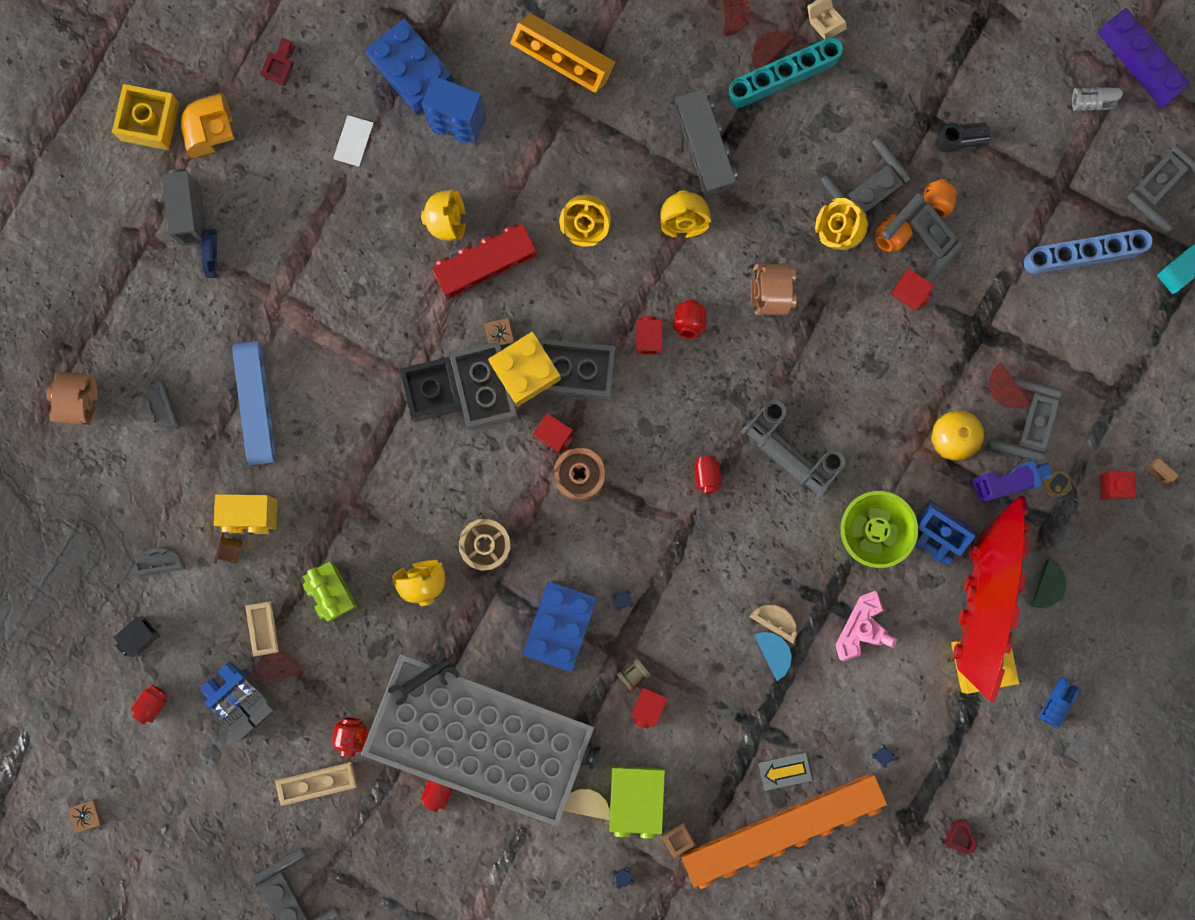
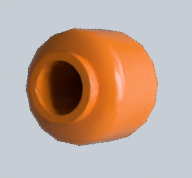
M939 179L925 187L923 197L925 202L929 203L939 217L944 218L954 211L957 190L949 181Z
M896 214L887 216L875 230L876 244L886 252L901 250L913 234L912 227L906 221L890 239L883 238L882 232L897 217Z

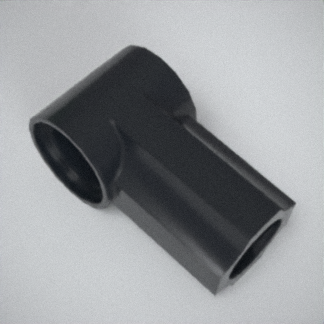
M951 122L946 124L939 132L935 143L939 150L943 152H951L956 148L987 146L990 137L989 126H987L986 122L963 125ZM945 134L952 135L954 141L948 140Z

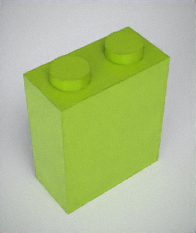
M612 766L609 832H614V836L630 837V833H640L641 838H656V834H662L664 768Z

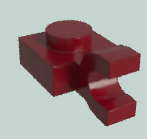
M282 38L277 53H268L260 73L262 78L283 86L286 85L294 62L288 59L292 56L295 49L291 41Z

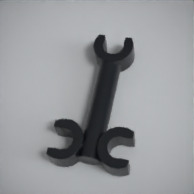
M436 646L439 651L437 659H432L429 653L424 654L425 659L434 665L402 686L396 684L389 687L387 691L390 694L395 690H400L402 693L401 698L395 701L396 705L405 703L407 694L438 675L441 684L445 686L448 685L445 680L447 672H452L455 678L460 677L458 670L450 667L442 646Z

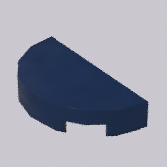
M205 229L202 235L201 259L206 278H216L217 276L216 229Z

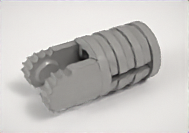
M1075 88L1072 94V108L1074 111L1114 109L1118 105V100L1123 96V92L1120 88Z

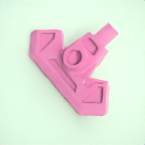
M873 591L860 596L835 645L841 661H847L861 655L860 641L880 646L883 643L892 648L896 645L897 638L889 635L885 628L872 619V617L884 611L878 592Z

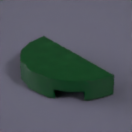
M1050 558L1045 563L1030 607L1045 608L1053 606L1061 600L1066 591L1067 581L1065 573L1060 565Z

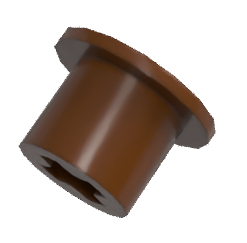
M222 532L214 564H217L218 559L237 564L243 542L225 538V532Z

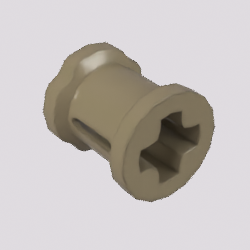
M635 659L634 664L623 673L619 672L617 674L630 692H633L634 687L645 677L649 678L651 676L638 659Z

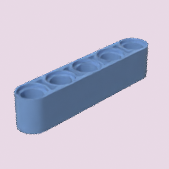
M1133 230L1039 246L1034 248L1024 258V267L1031 274H1040L1140 256L1151 247L1152 237L1145 230ZM1133 239H1137L1141 243V249L1134 246ZM1108 243L1115 245L1116 253L1109 250ZM1083 247L1091 250L1092 257L1084 254ZM1058 251H1062L1067 255V261H1062L1059 258ZM1034 255H1037L1042 259V266L1037 265L1034 262Z
M258 340L233 344V359L248 465L253 466L276 462L261 343Z

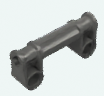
M779 400L769 401L757 415H754L742 429L741 433L747 434L757 443L759 449L799 481L800 484L807 485L816 493L815 497L819 498L844 468L845 458L843 454L839 451L831 450L822 455L815 465L810 463L774 432L775 428L786 416V407ZM770 406H776L780 409L781 415L778 419H772L768 416L767 409ZM832 455L838 459L839 465L836 469H830L826 465L828 456Z

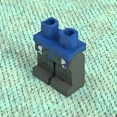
M229 662L218 671L226 681L222 687L214 678H211L200 688L208 698L204 704L211 708L214 715L232 733L230 735L232 739L238 743L246 738L280 705L250 675L251 673L246 668L240 670L235 664Z

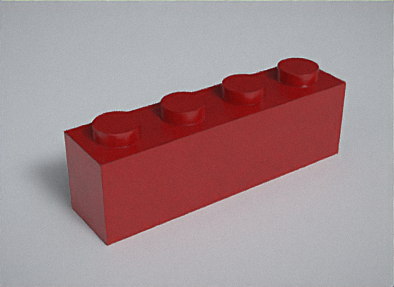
M516 224L505 228L503 230L504 233L497 237H494V235L488 236L481 240L480 245L474 248L471 246L465 247L458 252L457 256L451 259L446 257L435 263L436 266L432 270L446 299L448 300L537 257L536 250L523 224L519 226Z

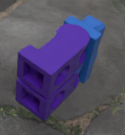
M1031 461L1014 467V469L1003 473L999 478H997L994 471L972 480L979 501L983 503L1011 493L1023 492L1042 486L1041 480L1053 476L1048 462L1036 465L1035 461Z

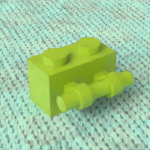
M329 561L319 568L315 567L307 571L308 574L303 576L305 583L302 584L309 597H314L317 603L315 610L321 620L325 619L327 622H332L358 607L334 562Z

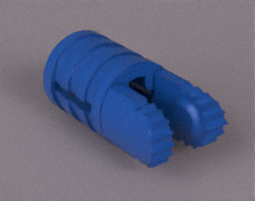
M1061 677L1038 718L1060 729L1061 723L1065 720V716H1067L1068 711L1080 692V688L1076 685L1070 686L1069 681Z

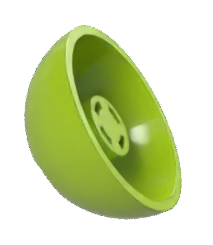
M872 491L860 495L850 503L843 514L840 532L846 550L856 561L873 568H887L900 563L911 553L918 537V524L913 510L902 498L886 491Z

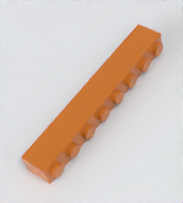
M869 773L681 854V858L693 887L706 888L714 883L713 879L722 875L724 878H729L738 873L737 869L747 865L748 868L755 867L762 863V858L769 855L772 858L778 857L786 853L785 848L792 845L796 847L804 846L810 842L809 838L818 834L820 837L827 836L834 832V827L841 824L844 827L853 825L858 822L857 818L867 814L868 817L882 812L881 807L886 806L887 803L875 775Z

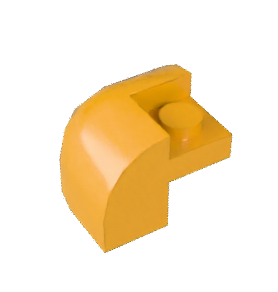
M223 93L195 100L186 106L181 115V131L187 154L191 158L215 152L214 145L235 139L231 127L233 120L227 98Z

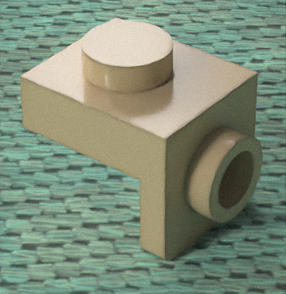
M816 0L808 5L810 24L824 40L832 38L847 29L846 21L833 8L832 0Z

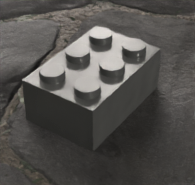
M539 338V343L561 377L560 381L539 394L610 401L616 346Z
M499 341L449 353L466 427L469 431L518 419L514 401L488 360L502 351Z

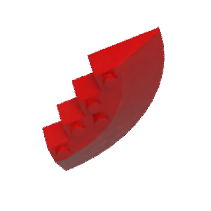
M1022 495L1016 498L979 534L976 543L973 542L971 544L969 557L972 559L974 568L971 576L967 575L964 582V591L967 593L966 601H968L966 609L961 610L958 619L963 636L960 644L956 643L953 650V659L956 660L958 671L991 702L996 701L1005 673V670L1002 669L1004 663L1003 656L1004 653L1010 654L1012 632H1010V629H1016L1020 613V607H1017V594L1022 593L1025 585L1026 573L1022 572V558H1027L1029 551V538H1027L1029 521L1024 520V515L1027 516L1028 505L1025 496Z

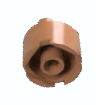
M756 264L753 272H757L756 279H751L752 307H757L758 309L754 311L755 315H787L790 308H795L797 303L796 293L793 292L792 284L796 279L795 267H789L788 264Z
M56 372L53 386L49 385L47 388V400L51 401L52 406L50 421L90 425L96 414V409H92L93 400L98 398L96 378L91 374Z
M587 448L570 449L557 459L554 467V480L558 490L566 498L583 502L595 497L601 491L605 482V467L601 458L592 450ZM584 469V476L586 478L584 480L581 478L575 480L574 471Z

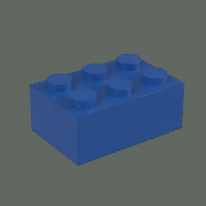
M402 19L365 49L369 60L416 115L423 110L421 103L432 76L454 83L450 71L405 19Z
M432 76L421 103L429 127L436 134L454 136V139L460 143L468 144L470 142L476 144L487 118L481 93Z
M548 581L523 656L572 672L597 598Z

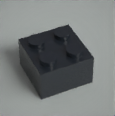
M450 357L399 369L410 417L414 422L463 411Z

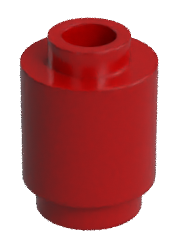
M716 456L696 458L694 472L697 490H702V494L717 493V488L722 487L720 466L719 462L716 461Z
M151 684L148 689L145 688L131 707V711L134 712L132 717L144 725L147 721L153 723L167 703L165 700L169 695Z
M428 780L420 799L424 801L423 807L434 812H438L439 808L444 810L453 789Z

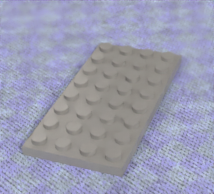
M400 654L361 755L558 827L594 727L465 678H455L449 672L445 674V680L448 685L441 684L438 675L407 694L405 703L396 705L395 701L401 698L402 693L400 690H395L390 694L387 691L389 687L396 684L402 686L431 667L428 664Z

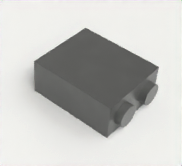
M183 169L170 170L169 174H162L169 235L181 246L200 244L203 231L205 230L200 184L188 171Z

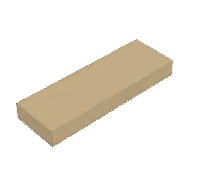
M353 762L275 780L281 806L358 787Z

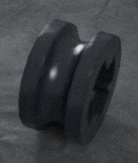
M588 743L581 765L588 764L590 769H593L601 747L593 748L592 744Z

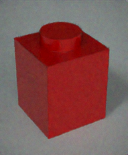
M908 268L890 294L913 310H916L920 305L923 307L927 305L933 296L930 290L934 285Z
M643 316L641 320H636V354L661 355L662 320H657L655 316Z
M549 414L545 415L533 433L535 439L559 454L562 449L567 451L574 440L571 437L573 430Z
M1109 471L1100 474L1101 499L1127 500L1135 498V472Z
M642 687L631 717L635 718L634 724L646 729L650 725L656 727L667 697Z

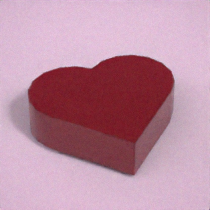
M962 819L955 820L951 824L943 844L964 854H971L977 848V840L971 835V825Z

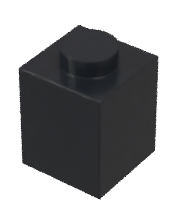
M136 617L113 638L117 642V649L124 656L136 657L159 638L160 635L145 617Z

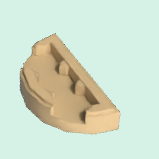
M764 605L751 613L750 618L794 644L797 635L796 623L793 616L785 608L777 605Z
M579 788L570 793L564 811L610 820V808L606 799L599 792L590 788Z

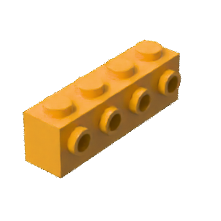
M531 13L518 22L510 42L511 45L594 93L607 83L615 61Z

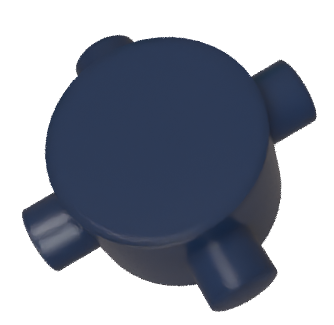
M626 590L619 594L614 593L613 597L616 598L617 610L620 611L621 608L628 606L633 607L634 603L631 602L630 597L631 591Z
M881 745V748L875 754H872V759H876L881 763L882 768H886L887 764L892 759H895V753H891L886 749V745Z
M626 867L618 872L613 871L612 875L615 876L617 883L616 888L620 889L627 885H633L634 881L631 880L629 873L630 868Z

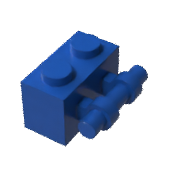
M929 500L916 518L918 529L922 532L918 534L915 547L924 549L932 555L934 560L937 562L942 561L948 566L952 563L954 557L947 552L951 550L961 556L975 537L973 527L932 500ZM931 537L937 542H939L941 545L936 546L932 542L928 541V539Z

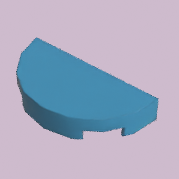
M761 632L754 634L776 681L780 680L786 675L791 665L792 656L789 646L783 638L774 633Z

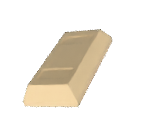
M271 601L246 605L253 657L279 652Z

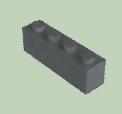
M701 89L676 97L675 108L705 197L734 189L738 174L735 166H730L728 160L730 150L727 142H722L720 136L722 126L720 120L714 118L712 110H715L711 95L707 96L705 89Z

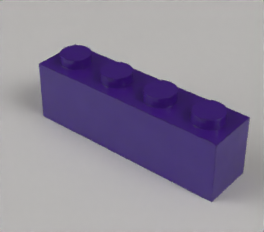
M1127 8L1109 20L1099 31L1098 34L1161 109L1191 85Z

